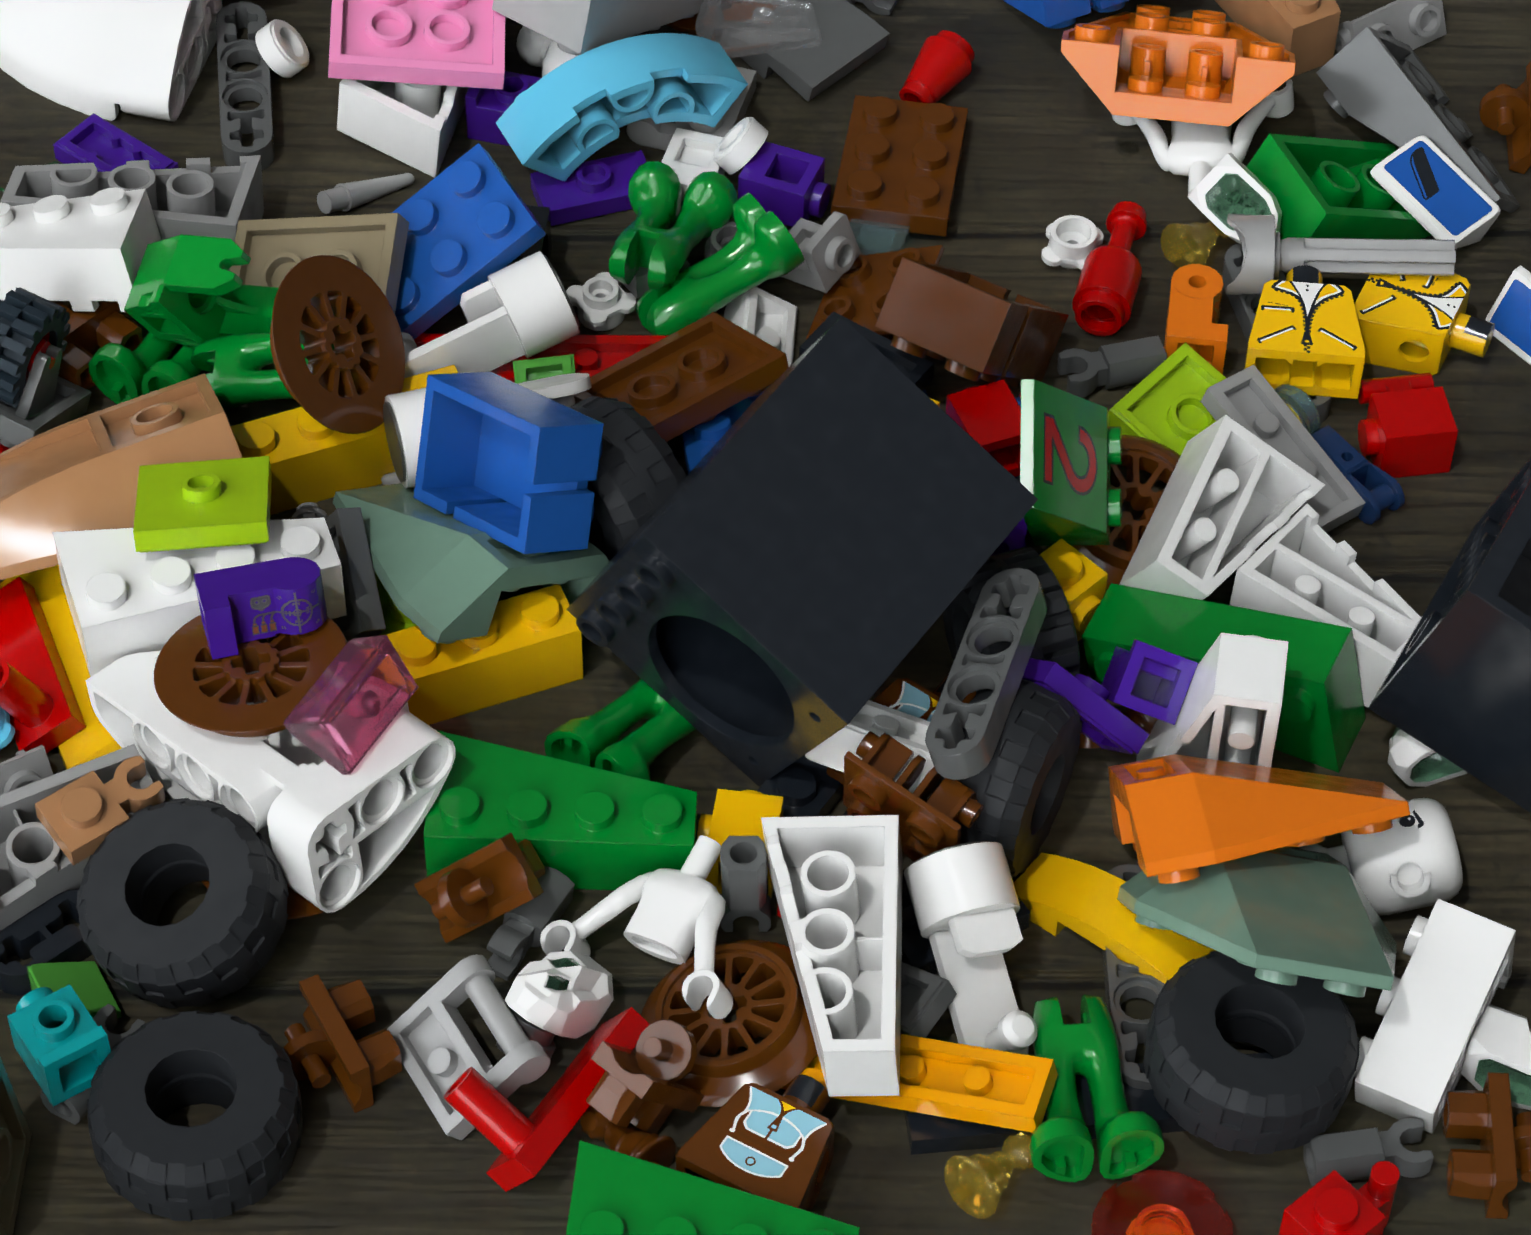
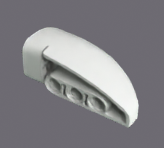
M0 0V68L26 88L58 104L87 115L94 113L105 120L113 121L119 113L118 104H120L121 111L124 113L174 122L181 114L217 41L216 18L218 12L223 8L222 0Z
M160 651L126 655L85 680L92 708L100 723L121 748L135 744L139 754L145 761V766L153 783L160 780L164 785L165 796L169 800L181 798L199 801L209 800L224 805L228 810L237 815L240 814L255 828V833L259 832L272 849L279 867L285 876L287 886L326 913L336 912L344 908L365 891L400 854L430 811L455 760L456 748L453 741L411 714L408 701L401 692L379 680L347 669L341 684L329 699L305 719L283 731L258 737H232L190 725L173 715L163 705L155 690L154 668ZM253 671L247 674H253L259 671Z

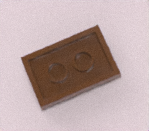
M855 95L831 204V214L834 211L846 214L852 226L946 237L967 129L968 108L948 106L942 103L896 100L883 96Z
M712 312L590 377L591 388L574 394L575 404L591 396L617 398L619 402H626L634 407L635 411L641 416H645L661 438L665 439L668 443L669 440L696 425L713 420L718 413L740 401L759 395L789 367L786 353L721 315Z

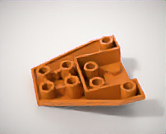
M1139 4L1137 5L1136 12L1125 11L1090 23L1076 24L1074 28L1063 32L1061 41L1062 54L1110 113L1119 116L1229 127L1295 74L1296 66L1295 54L1286 50L1285 45L1271 42L1236 22H1226L1225 13L1212 10H1193L1192 18L1170 16L1169 7Z
M1176 754L1108 767L1114 835L1122 845L1133 844V850L1136 851L1138 865L1147 877L1158 875L1159 883L1162 884L1180 883L1196 879L1200 876L1199 867L1219 864L1282 847L1313 845L1323 842L1326 839L1325 836L1352 830V834L1358 835L1382 832L1393 827L1392 819L1410 815L1408 801L1383 782Z

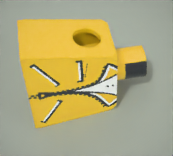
M1308 265L1292 268L1286 276V281L1270 280L1264 283L1248 341L1244 369L1254 364L1277 393L1358 399L1365 362V347L1352 291L1344 285L1323 284L1321 272L1317 268Z
M1454 273V276L1369 275L1355 302L1365 347L1364 363L1417 374L1431 373L1432 376L1438 374L1451 347L1483 358L1490 345L1495 323L1465 314L1471 284L1467 278Z

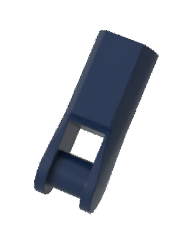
M1327 425L1311 434L1366 502L1358 515L1361 521L1365 524H1373L1380 519L1381 511L1386 508L1394 511L1404 505V492L1397 480L1369 462L1331 426Z

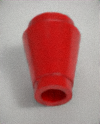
M942 30L936 36L926 38L904 86L899 92L900 99L922 103H937L971 74V63L975 59L971 45L957 33L948 30Z

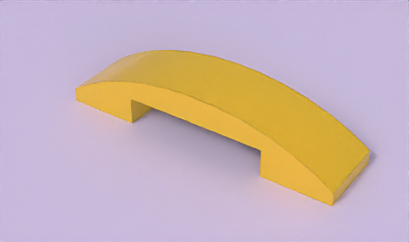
M1041 853L1014 882L1016 894L1030 911L1031 922L1055 937L1066 926L1104 951L1106 948L1110 949L1118 959L1125 963L1134 964L1139 968V973L1151 975L1164 984L1187 962L1216 951L1172 930L1152 928L1135 922L1136 914L1117 900L1120 886L1127 881L1092 865L1059 855Z

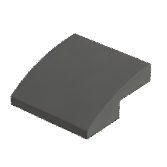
M780 0L766 14L743 25L727 36L725 44L751 68L756 70L763 79L776 72L809 102L884 49L890 33L846 0Z

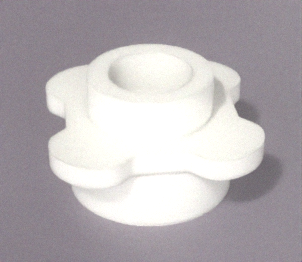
M1067 215L1060 217L1046 228V237L1049 239L1047 247L1042 249L1041 258L1049 266L1060 265L1067 269L1079 268L1082 270L1086 257L1092 250L1103 243L1104 235L1092 221L1083 216Z
M609 272L598 273L595 277L587 280L584 285H572L566 291L572 306L577 307L578 319L581 324L595 331H607L619 326L624 320L625 314L635 310L636 297L632 293L625 292L618 285L619 281L610 276Z

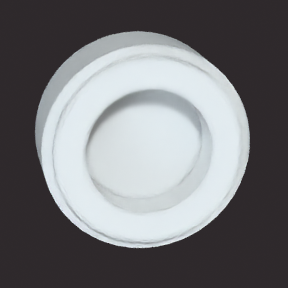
M274 19L257 31L255 40L259 53L275 73L284 78H291L308 66V48L301 35L289 23Z
M753 117L742 119L721 140L714 152V161L728 174L736 173L761 148L768 136V130Z

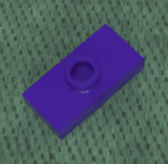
M94 113L53 144L56 160L63 164L94 163L98 172L112 171L119 166L126 165V161L149 160L150 169L179 168L177 162Z
M642 150L586 161L577 167L565 182L541 172L530 173L531 189L538 206L550 207L551 226L632 209L628 196L629 181L638 167L646 163V159Z
M1034 658L1029 659L1022 679L1032 681L1047 690L1065 697L1081 715L1082 734L1102 749L1127 754L1139 753L1149 734L1106 701L1110 693L1105 687L1085 675L1077 673L1073 676L1056 662Z

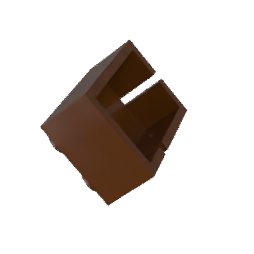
M902 257L875 327L894 335L891 346L920 358H925L927 355L941 361H946L944 368L961 377L976 382L982 379L990 383L1004 379L1008 385L1018 387L1021 379H1035L1042 382L1069 315L1020 294H1017L1015 302L1008 301L1011 290L967 271Z

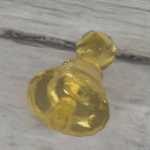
M1210 220L1207 223H1173L1167 225L1162 231L1160 237L1161 249L1165 258L1179 268L1188 264L1205 265L1213 246L1216 245L1217 238L1225 239L1228 236Z
M1019 1132L1009 1135L1004 1141L1003 1152L996 1151L985 1155L973 1154L967 1157L958 1155L950 1158L945 1165L944 1177L948 1191L957 1205L967 1214L976 1218H989L996 1212L999 1198L1004 1188L1008 1186V1180L1013 1170L1018 1168L1024 1171L1025 1169L1033 1168L1029 1148L1032 1134L1026 1135Z

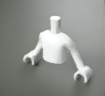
M1288 79L1284 89L1273 91L1249 110L1239 122L1233 136V142L1231 140L1232 125L1227 127L1171 121L1172 139L1170 146H1168L1167 137L1155 119L1112 115V118L1117 124L1122 126L1137 124L1146 137L1155 160L1161 169L1167 172L1170 171L1173 175L1189 176V195L1228 153H1232L1238 160L1243 162L1252 138L1266 116L1281 118L1293 111L1292 79Z
M700 835L681 870L660 868L639 875L618 887L576 921L571 923L568 920H557L548 924L541 932L540 943L542 950L546 955L550 952H560L564 949V951H573L590 957V945L586 938L626 908L639 902L623 933L624 937L643 952L679 965L687 961L695 946L694 972L688 975L682 986L684 1000L693 1011H698L704 999L709 996L707 999L708 1012L715 1019L726 1018L733 1006V996L714 972L717 930L725 913L726 901L719 894L717 888L706 880L720 855L722 846L712 838Z

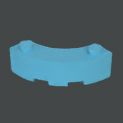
M645 34L601 45L563 63L543 76L530 88L521 92L498 119L496 124L523 166L565 182L573 171L587 158L608 143L619 138L620 127L630 123L652 118L655 124L694 122L714 128L748 83L718 42L688 34Z

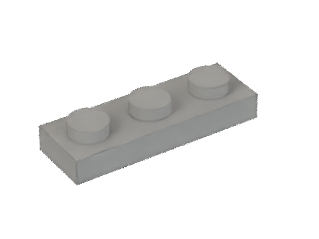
M1254 364L1207 388L1200 402L1216 421L1224 415L1229 416L1325 484L1315 496L1307 500L1292 516L1308 503L1320 515L1318 525L1327 533L1359 515L1366 502Z

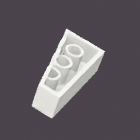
M342 79L339 83L337 130L435 178L465 107V95L469 87Z
M113 187L103 189L93 196L70 199L63 195H52L42 198L36 203L10 206L7 203L0 202V300L5 301L6 294L9 291H15L16 288L21 287L51 302L70 301L73 311L95 312L100 306L98 301H118L121 312H126L124 308L147 245L162 240L146 189L124 191L122 188Z
M324 517L270 520L269 542L142 553L136 552L133 528L52 532L63 589L90 677L126 655L161 651L169 638L177 630L201 615L193 575L197 573L282 558H307L316 562L320 567L327 616L330 619L347 615L342 566Z
M899 815L761 817L764 843L767 851V864L829 1097L900 1096L903 857Z

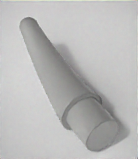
M411 173L339 183L334 188L320 191L317 195V204L324 214L340 210L347 212L414 183L415 178Z

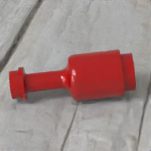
M1122 201L1113 207V210L1109 212L1106 219L1107 230L1111 233L1108 245L1092 250L1084 261L1072 301V308L1078 325L1084 331L1093 335H1112L1125 325L1131 316L1142 278L1141 264L1138 258L1131 252L1133 242L1142 238L1147 229L1146 211L1135 202Z

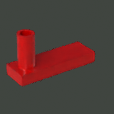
M19 576L0 589V707L10 714V724L15 728L14 739L18 750L23 749L26 752L43 745L47 754L86 728L35 589Z
M632 1007L602 1023L529 1118L473 1067L468 1068L447 1090L443 1099L501 1151V1154L490 1166L486 1174L505 1192L534 1178L590 1106L586 1099L606 1071L591 1059L601 1042L605 1041L633 1050L641 1033L650 1024Z

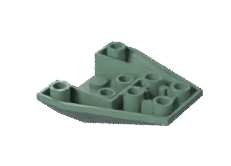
M402 483L336 491L332 502L336 509L361 507L375 573L398 610L416 624L425 637L437 644H451L457 640L486 636L501 591L514 592L524 587L542 585L545 588L560 584L571 605L609 563L605 554L589 541L588 549L522 554L491 538L485 532L454 519V514H444L413 498L415 486L405 488Z
M1282 847L1219 864L1199 867L1200 876L1198 878L1180 883L1162 884L1159 883L1158 875L1147 877L1141 871L1119 888L1117 900L1136 914L1135 922L1152 928L1172 930L1227 955L1240 964L1256 968L1254 976L1261 980L1281 985L1296 986L1299 976L1323 979L1322 987L1324 989L1353 997H1364L1367 987L1391 991L1397 943L1347 866L1326 853Z

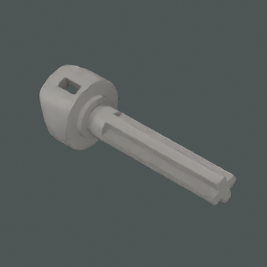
M1228 214L1227 223L1233 227L1241 241L1243 261L1239 275L1232 283L1226 286V295L1261 294L1264 283L1279 278V270L1288 273L1292 268L1301 265L1315 267L1321 274L1454 276L1456 263L1455 240L1287 237L1280 240V231H1275L1274 214Z

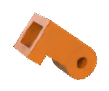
M1188 264L1174 272L1171 279L1164 348L1168 358L1186 342L1223 375L1228 325L1217 323L1224 283L1218 271L1210 266Z

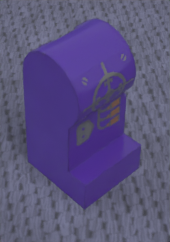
M301 557L282 558L193 574L202 625L212 660L239 655L237 644L274 637L278 633L298 635L314 631L322 626L327 619L321 570L317 563L310 559Z

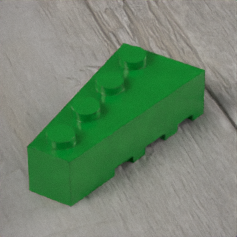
M1110 584L1081 636L1091 679L1102 684L1116 646L1130 651L1134 639L1192 660L1198 664L1221 633L1244 636L1256 635L1267 639L1289 641L1283 700L1274 749L1337 773L1340 772L1366 719L1352 628L1124 585Z
M437 730L453 741L456 752L452 769L425 818L424 848L427 876L512 833L517 843L524 839L529 840L543 865L554 868L566 875L575 884L574 889L614 891L635 877L660 868L681 870L696 843V791Z
M581 1140L579 1142L566 1235H859L860 1227L588 1142Z

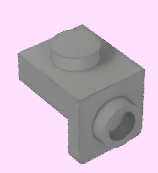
M834 211L822 225L800 218L790 229L789 233L799 246L805 260L800 266L781 277L827 293L844 272L850 269L854 261L861 254L847 215Z

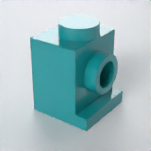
M70 984L55 992L48 987H40L28 992L18 1002L16 1012L7 1016L16 1051L53 1107L90 1088L98 1065H101L111 1053L107 1033L101 1025L98 1026Z

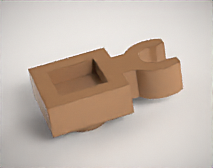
M141 755L133 756L124 760L117 767L114 778L105 784L92 770L35 803L36 814L39 821L74 866L93 855L100 844L117 826L119 827L129 820L128 813H135L149 805L154 806L165 801L164 785L159 780L144 789H136L130 786L133 782L140 780L146 775L144 759Z

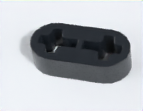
M79 889L67 890L54 896L0 931V990L13 995L27 994L32 991L27 971L28 966L38 963L82 962L92 955L83 941L80 929L73 924L64 927V923L70 919L80 924L78 910L76 909L77 891ZM17 955L23 960L31 958V962L22 966L17 961L8 963V959Z

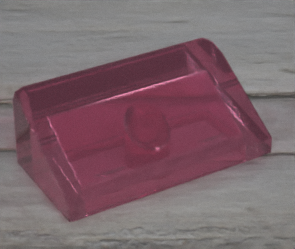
M387 635L355 638L344 646L284 720L283 724L294 737L342 775H348L352 773L415 693L418 685Z

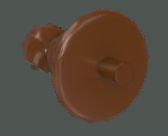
M589 1106L580 1118L581 1131L586 1133L591 1139L601 1141L604 1139L605 1144L610 1150L668 1168L674 1159L676 1143L670 1136H659L656 1133L649 1134L638 1131L633 1127L625 1128L615 1125L592 1106Z

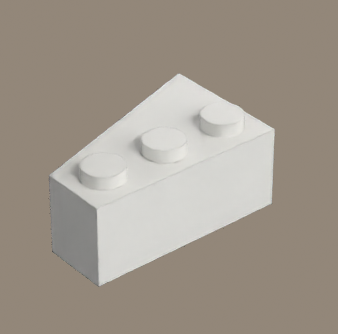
M1224 415L1187 441L1119 585L1203 600L1256 552L1255 549L1272 533L1280 529L1291 518L1290 516L1307 500L1315 496L1325 484L1229 416Z
M1307 503L1237 569L1229 605L1352 628L1364 706L1368 708L1421 617L1383 578L1374 582L1355 562L1357 552L1345 540L1336 543L1318 525L1320 515Z
M1221 633L1197 665L1175 725L1158 719L1137 754L1136 761L1176 754L1271 767L1282 707L1289 641L1267 639L1256 635L1244 636Z
M1437 899L1429 919L1420 915L1416 917L1403 948V953L1411 956L1410 961L1401 979L1394 976L1391 991L1382 990L1376 1006L1375 1013L1384 1017L1374 1040L1363 1036L1359 1041V1058L1354 1075L1356 1077V1102L1398 1120L1404 1118L1422 1119L1424 1131L1433 1134L1442 1116L1447 1091H1454L1462 1075L1461 1070L1467 1049L1484 1011L1490 1005L1497 988L1504 989L1511 976L1516 930L1441 899Z

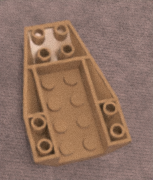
M205 373L67 422L0 453V580L58 565L52 532L134 528L139 466L242 458L226 414Z

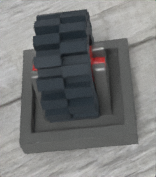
M21 287L16 288L15 291H9L6 294L5 302L0 300V443L8 448H12L52 428L78 419L87 412L92 394L91 391L58 376L62 353L67 345V341L63 340V338L70 333V324L67 323L70 319L69 312L66 311V308Z

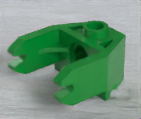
M180 234L147 245L124 311L155 337L195 347L207 340L222 336L270 332L274 301L279 288L242 284L243 280L239 276L228 271L232 266L246 265L251 260L232 239Z

